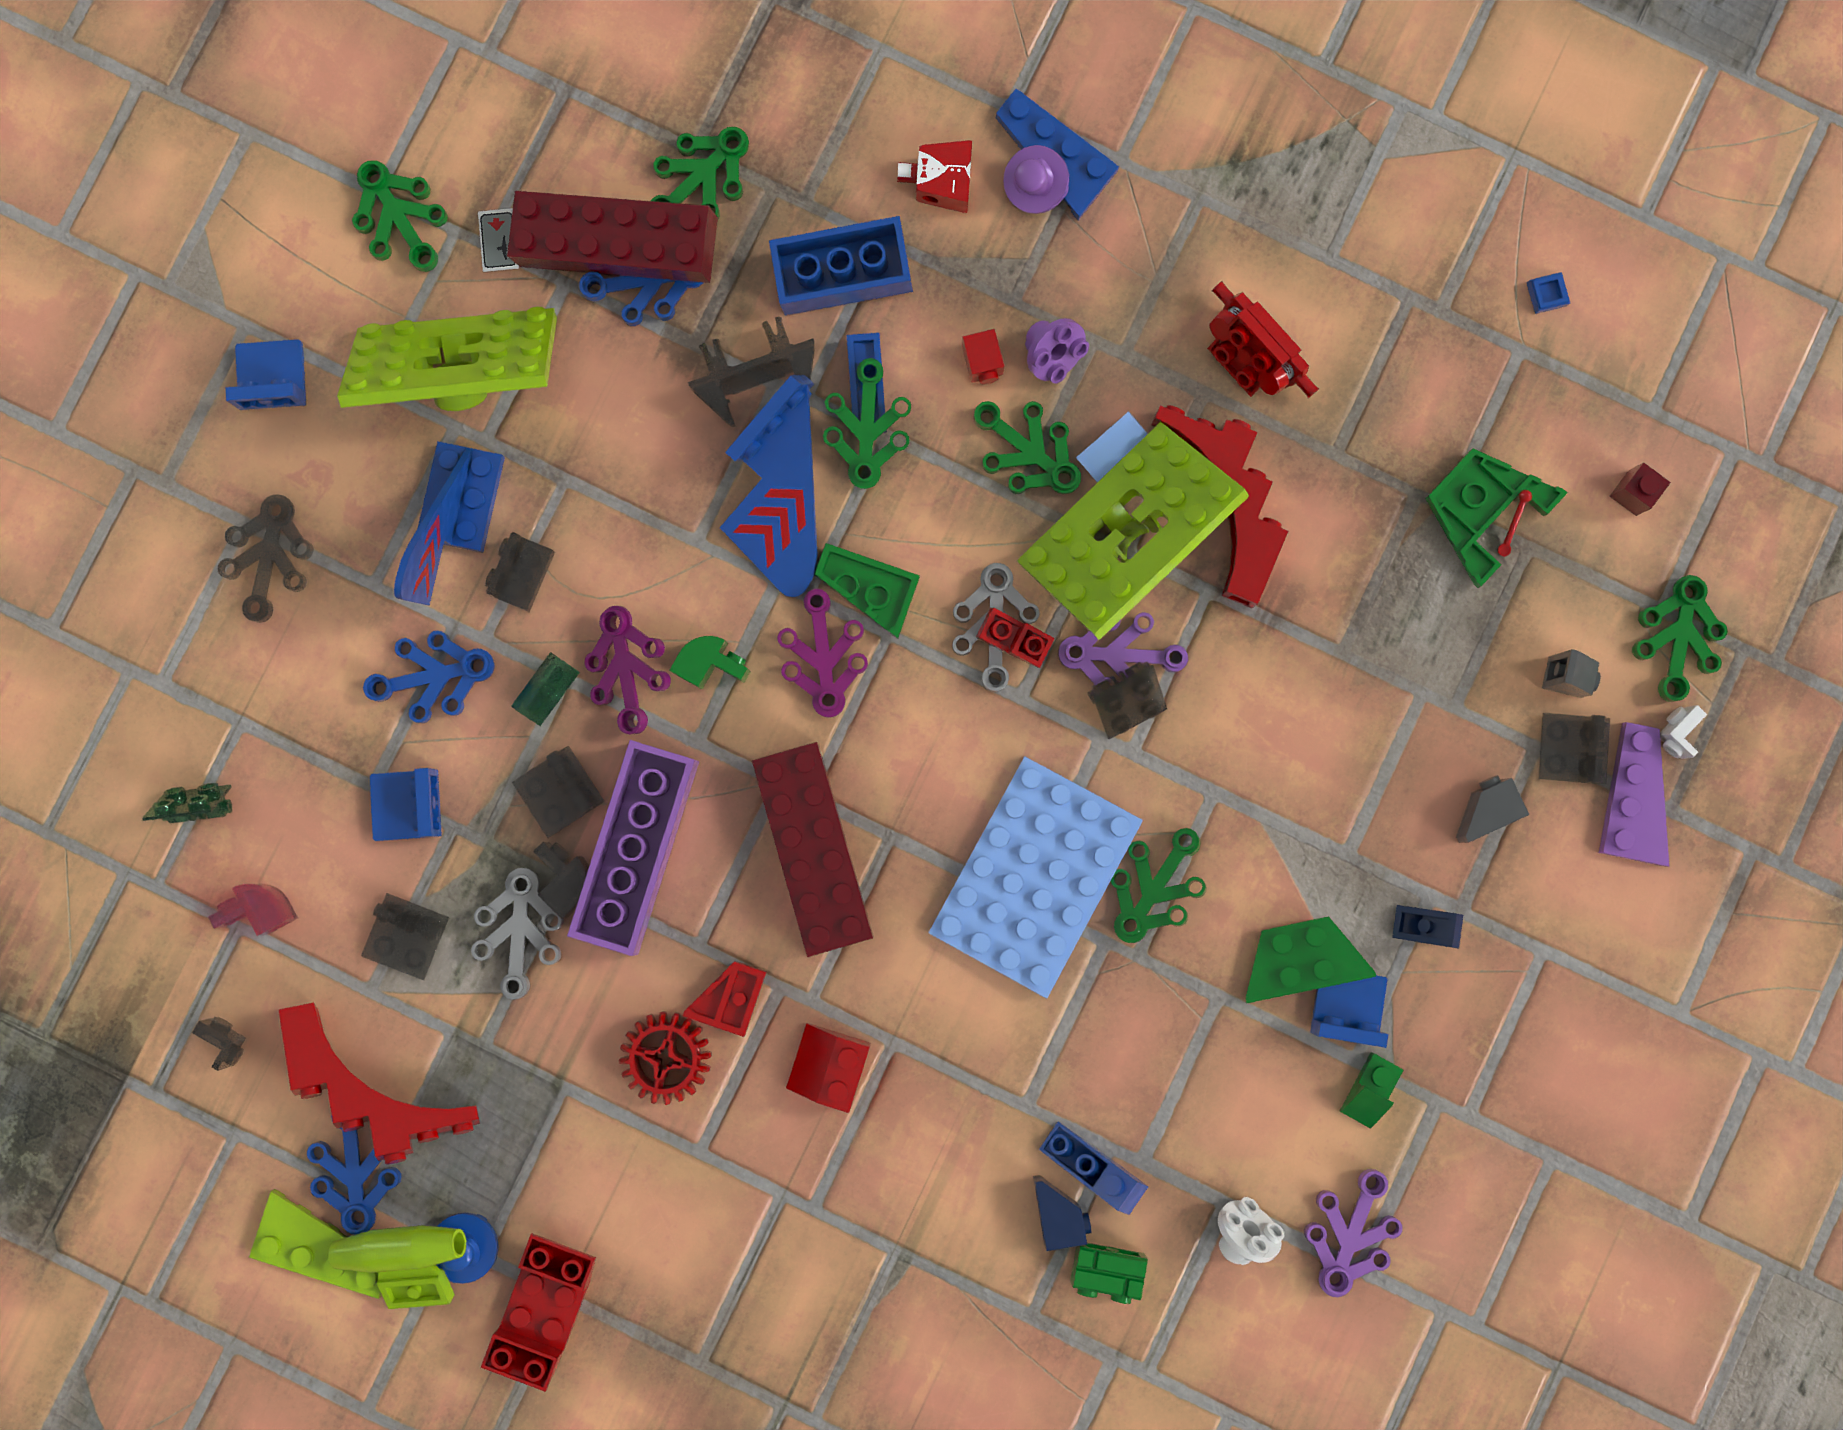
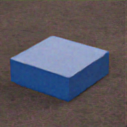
M1562 272L1531 279L1527 282L1535 314L1566 307L1570 304Z

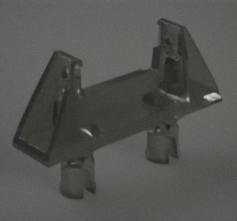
M775 317L777 335L774 334L768 321L761 324L772 351L767 355L733 367L727 365L719 339L712 340L715 352L714 357H712L704 342L699 345V348L702 351L709 373L705 377L688 382L689 387L732 428L736 427L728 406L730 399H726L725 396L735 395L786 377L787 374L792 372L794 375H805L811 380L815 352L814 338L795 345L790 344L782 317Z

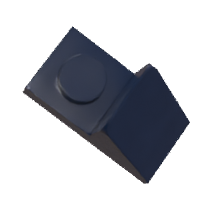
M1397 905L1392 938L1459 949L1464 915Z

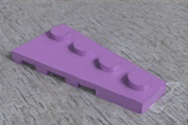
M1624 722L1620 730L1599 853L1669 867L1660 729Z

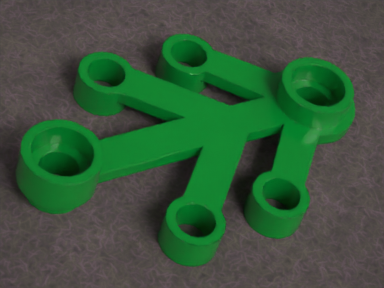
M727 127L718 136L681 134L677 138L676 143L679 152L683 156H692L697 150H714V152L707 159L657 157L653 167L658 177L667 179L673 173L691 174L669 196L657 195L651 201L682 203L703 183V203L701 205L715 209V215L719 219L720 211L716 204V169L725 160L727 180L723 183L722 187L724 196L730 201H736L743 195L742 184L739 181V159L747 153L749 140L747 134L738 127ZM734 140L739 143L734 149L727 147L730 141ZM684 141H691L693 143L689 149L681 147ZM662 163L670 165L666 171H660L658 167ZM731 185L739 188L734 194L727 192L728 187Z
M379 161L364 162L357 172V181L363 192L358 212L352 218L354 227L363 234L372 232L375 228V221L371 213L376 196L379 197L383 204L375 239L369 245L370 253L379 261L387 260L391 256L392 248L388 243L393 223H395L411 248L409 260L413 266L422 272L433 270L438 264V254L430 244L421 241L406 215L427 219L431 225L440 227L447 222L448 215L439 204L429 206L394 198L389 188L410 191L414 198L424 200L431 193L430 185L422 177L412 179L390 174L388 168ZM373 175H380V178L376 182H370V178ZM417 185H425V188L422 192H415V187ZM441 211L442 214L439 219L433 220L431 218L434 212ZM363 218H368V224L364 227H360V220ZM380 245H385V251L377 254L376 248ZM424 255H430V261L426 264H421V258Z
M873 358L862 360L857 367V376L863 383L861 422L845 405V400L839 393H831L825 399L827 410L836 414L860 441L858 455L843 440V433L839 428L834 426L828 427L823 433L824 442L828 446L834 447L849 464L848 476L852 484L861 489L875 486L881 477L880 467L895 453L905 450L910 441L906 432L901 430L895 431L890 436V442L872 456L873 442L900 417H906L911 412V402L905 397H898L892 402L891 408L874 423L876 384L882 380L884 371L881 363ZM868 365L874 366L877 370L876 375L872 378L864 375V368ZM832 397H838L841 400L840 408L836 410L829 407V400ZM899 401H904L908 405V410L903 414L895 410V405ZM832 430L837 431L840 435L836 443H830L827 440V434ZM898 434L906 438V444L903 447H897L893 443V438ZM861 466H868L871 469V475L866 479L858 475V470Z
M985 401L980 403L975 409V424L982 430L992 429L1020 451L1019 453L1001 455L995 452L986 454L982 462L985 472L995 474L1001 468L1038 465L1047 472L1029 476L1019 472L1012 474L1008 481V488L1014 494H1022L1029 488L1050 486L1059 494H1070L1079 487L1081 472L1075 464L1069 462L1067 446L1069 428L1065 423L1055 422L1049 429V438L1055 443V462L1045 454L1041 424L1043 408L1041 404L1032 401L1027 403L1023 410V417L1028 422L1029 441L1000 418V409L995 403ZM1034 407L1039 411V415L1032 418L1027 414V410ZM983 413H990L993 416V420L989 423L983 422L981 420ZM1055 428H1062L1065 435L1061 438L1055 437L1053 435ZM989 458H995L999 465L996 468H989L986 461ZM1061 473H1066L1070 476V482L1066 484L1061 483L1058 476ZM1015 478H1020L1024 481V486L1016 489L1012 485V481Z
M1694 575L1679 578L1673 586L1672 596L1655 607L1643 609L1638 615V621L1643 627L1652 628L1661 623L1663 616L1679 607L1677 621L1651 638L1637 641L1632 647V653L1637 659L1646 660L1652 658L1656 654V650L1673 640L1667 676L1661 679L1658 685L1659 695L1668 702L1683 700L1689 694V682L1682 676L1688 644L1699 658L1697 667L1702 673L1710 674L1717 672L1722 665L1721 658L1710 650L1693 625L1694 611L1705 625L1703 635L1708 641L1715 642L1724 639L1728 632L1727 626L1717 619L1705 601L1708 593L1706 583ZM1686 587L1691 588L1693 591L1691 598L1685 594ZM1647 612H1651L1654 615L1653 623L1647 621ZM1712 626H1716L1719 629L1718 637L1712 634ZM1642 644H1645L1649 649L1647 655H1643L1640 651ZM1707 658L1713 661L1712 669L1707 668L1705 665ZM1668 683L1673 684L1675 687L1673 695L1667 691Z
M1183 828L1174 834L1172 839L1174 848L1154 879H1152L1148 860L1150 849L1146 843L1135 841L1129 846L1128 852L1135 861L1142 897L1134 908L1129 889L1132 883L1131 875L1124 869H1117L1111 879V884L1117 890L1121 913L1115 919L1114 930L1122 941L1137 943L1146 936L1147 931L1150 929L1168 925L1180 927L1188 921V913L1180 905L1170 907L1167 913L1149 916L1147 914L1154 904L1190 896L1192 898H1201L1206 893V884L1199 877H1191L1186 883L1165 887L1184 857L1193 856L1200 849V838L1194 830ZM1183 836H1190L1192 838V842L1188 847L1180 845V839ZM1137 846L1145 848V853L1142 857H1135L1133 854ZM1125 874L1127 876V881L1124 885L1116 884L1115 879L1117 875ZM1193 882H1200L1202 884V889L1199 893H1192L1190 891V885ZM1175 910H1181L1184 914L1183 919L1179 922H1174L1171 918ZM1129 920H1135L1137 924L1136 929L1132 932H1127L1125 929V924Z

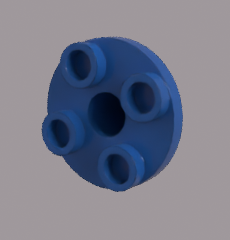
M458 1213L449 1216L437 1226L461 1229L466 1236V1251L461 1258L436 1265L445 1271L450 1282L464 1284L476 1281L483 1277L495 1264L498 1255V1239L493 1227L483 1215Z

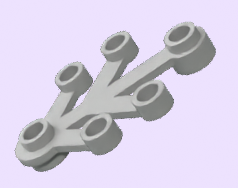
M1001 563L988 565L982 571L980 577L981 586L964 602L956 604L953 609L955 620L960 623H966L972 618L973 610L990 596V608L994 607L1007 614L1003 610L1004 596L1019 611V618L1023 623H1035L1040 613L1035 604L1028 603L1012 586L1013 574L1006 565ZM993 575H1000L1002 577L1003 583L1000 586H995L991 583L990 578ZM960 607L968 608V617L960 618L957 615V609ZM1026 608H1031L1035 611L1033 619L1029 620L1023 616V611ZM988 612L964 635H959L953 640L952 648L957 655L965 656L970 653L972 645L978 640L976 636ZM961 639L966 640L969 648L965 651L958 650L956 647L957 641ZM989 645V667L982 674V683L987 690L999 692L1007 686L1009 674L1002 667V651ZM992 673L999 674L1001 676L1000 684L992 685L989 682V675Z
M517 868L510 872L505 881L506 890L488 906L479 907L474 913V920L479 926H490L496 921L497 914L514 901L513 915L485 940L475 942L471 948L472 956L480 961L487 960L492 957L494 949L511 936L508 975L502 979L500 985L502 994L511 1000L524 997L530 989V981L523 974L526 937L539 951V959L542 963L552 965L561 958L560 948L555 944H551L527 916L529 902L542 916L541 922L546 930H558L564 923L563 915L559 911L553 910L538 892L540 886L539 878L534 871L528 868ZM520 878L527 881V888L524 891L518 890L516 886ZM483 910H487L491 914V919L487 923L483 922L480 918ZM551 914L558 917V924L555 927H551L547 923V918ZM480 944H485L488 947V953L484 957L480 956L477 951ZM547 948H552L556 953L552 961L545 958ZM511 980H516L519 983V990L516 993L511 992L508 988Z

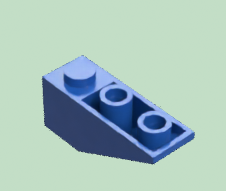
M1057 1122L1039 1148L1046 1156L1122 1213L1130 1215L1148 1188L1137 1177L1060 1122Z

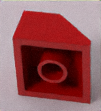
M806 1023L786 1089L815 1103L849 1113L871 1043Z

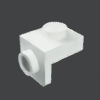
M1698 705L1685 708L1681 706L1674 710L1666 719L1669 723L1660 732V740L1664 742L1663 748L1675 758H1693L1698 751L1684 738L1707 714Z

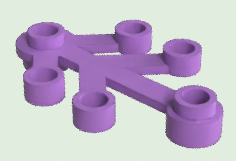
M1146 612L1139 613L1134 618L1133 624L1106 648L1092 647L1098 639L1089 631L1083 637L1071 636L1066 638L1058 650L1061 663L1069 669H1081L1094 683L1100 696L1104 698L1113 696L1118 686L1113 678L1104 677L1092 661H1105L1130 688L1131 696L1138 700L1144 699L1150 694L1151 686L1147 680L1139 679L1125 662L1161 664L1168 672H1178L1186 666L1188 654L1179 645H1170L1163 651L1125 649L1140 634L1147 633L1153 628L1154 619ZM1140 617L1148 619V628L1142 629L1138 626L1137 621ZM1121 620L1108 632L1116 630L1119 627ZM1076 646L1080 648L1081 656L1079 658L1070 656L1069 649ZM1171 652H1177L1180 655L1181 661L1178 664L1170 661L1169 655ZM1108 681L1112 684L1113 690L1111 693H1104L1101 690L1102 682ZM1137 683L1145 685L1146 693L1144 695L1136 694L1134 687Z
M1367 1169L1358 1178V1186L1361 1192L1348 1227L1338 1208V1197L1329 1190H1323L1317 1195L1316 1203L1326 1213L1340 1245L1336 1259H1334L1325 1241L1327 1232L1321 1224L1311 1222L1304 1229L1306 1239L1314 1245L1323 1266L1318 1276L1319 1285L1329 1296H1344L1351 1290L1354 1279L1375 1270L1383 1271L1387 1269L1391 1261L1390 1256L1381 1248H1373L1369 1251L1366 1259L1351 1265L1349 1264L1354 1252L1386 1238H1397L1402 1233L1401 1222L1393 1216L1383 1217L1378 1226L1362 1232L1373 1200L1384 1196L1388 1190L1387 1178L1376 1169ZM1369 1177H1375L1376 1185L1373 1188H1367L1366 1180ZM1326 1196H1332L1333 1203L1329 1207H1323L1322 1200ZM1395 1222L1396 1229L1391 1233L1386 1232L1387 1223ZM1314 1228L1321 1230V1235L1317 1239H1311L1310 1232ZM1383 1254L1384 1261L1379 1265L1374 1264L1375 1255ZM1333 1273H1339L1341 1277L1340 1281L1336 1284L1330 1283V1276Z

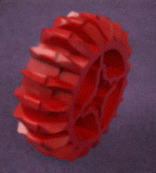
M666 1011L660 1012L659 1023H657L653 1014L646 1016L648 1027L643 1022L637 1021L634 1025L639 1035L633 1031H628L625 1036L633 1044L623 1043L620 1047V1050L630 1053L629 1056L619 1059V1064L630 1065L629 1069L621 1073L622 1077L626 1078L633 1075L635 1080L629 1083V1089H634L638 1084L643 1088L638 1094V1097L641 1099L645 1097L648 1091L652 1092L650 1100L653 1104L658 1101L660 1094H663L665 1105L671 1103L672 1093H674L678 1102L685 1099L683 1089L690 1095L695 1094L696 1088L692 1081L699 1085L705 1082V1078L698 1071L709 1072L711 1068L708 1064L701 1062V1060L712 1057V1052H701L700 1049L709 1043L708 1038L700 1041L696 1039V1036L703 1029L699 1026L691 1032L688 1028L693 1020L689 1018L680 1025V1013L677 1012L673 1014L671 1022H668ZM667 1030L666 1037L663 1039L660 1047L650 1046L647 1048L641 1046L644 1039L650 1033ZM677 1034L688 1043L692 1059L678 1051L676 1046ZM668 1047V1057L673 1058L675 1062L672 1063L670 1061L663 1069V1059L655 1054L663 1053L664 1049ZM639 1057H643V1060L653 1065L654 1081L643 1072ZM685 1068L690 1070L683 1081L672 1085H664L665 1078L671 1069Z

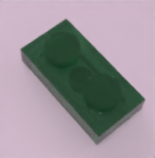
M550 652L511 707L541 726L580 672Z

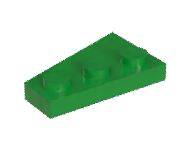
M827 543L815 572V576L895 638L899 639L920 575Z

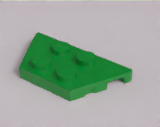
M1328 916L1262 930L1245 999L1246 1003H1252L1376 977V973Z

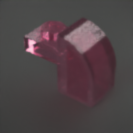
M262 883L242 884L233 887L232 890L236 897L217 905L218 911L208 916L214 929L227 928L247 916L257 936L269 935L298 919L286 895L278 888Z

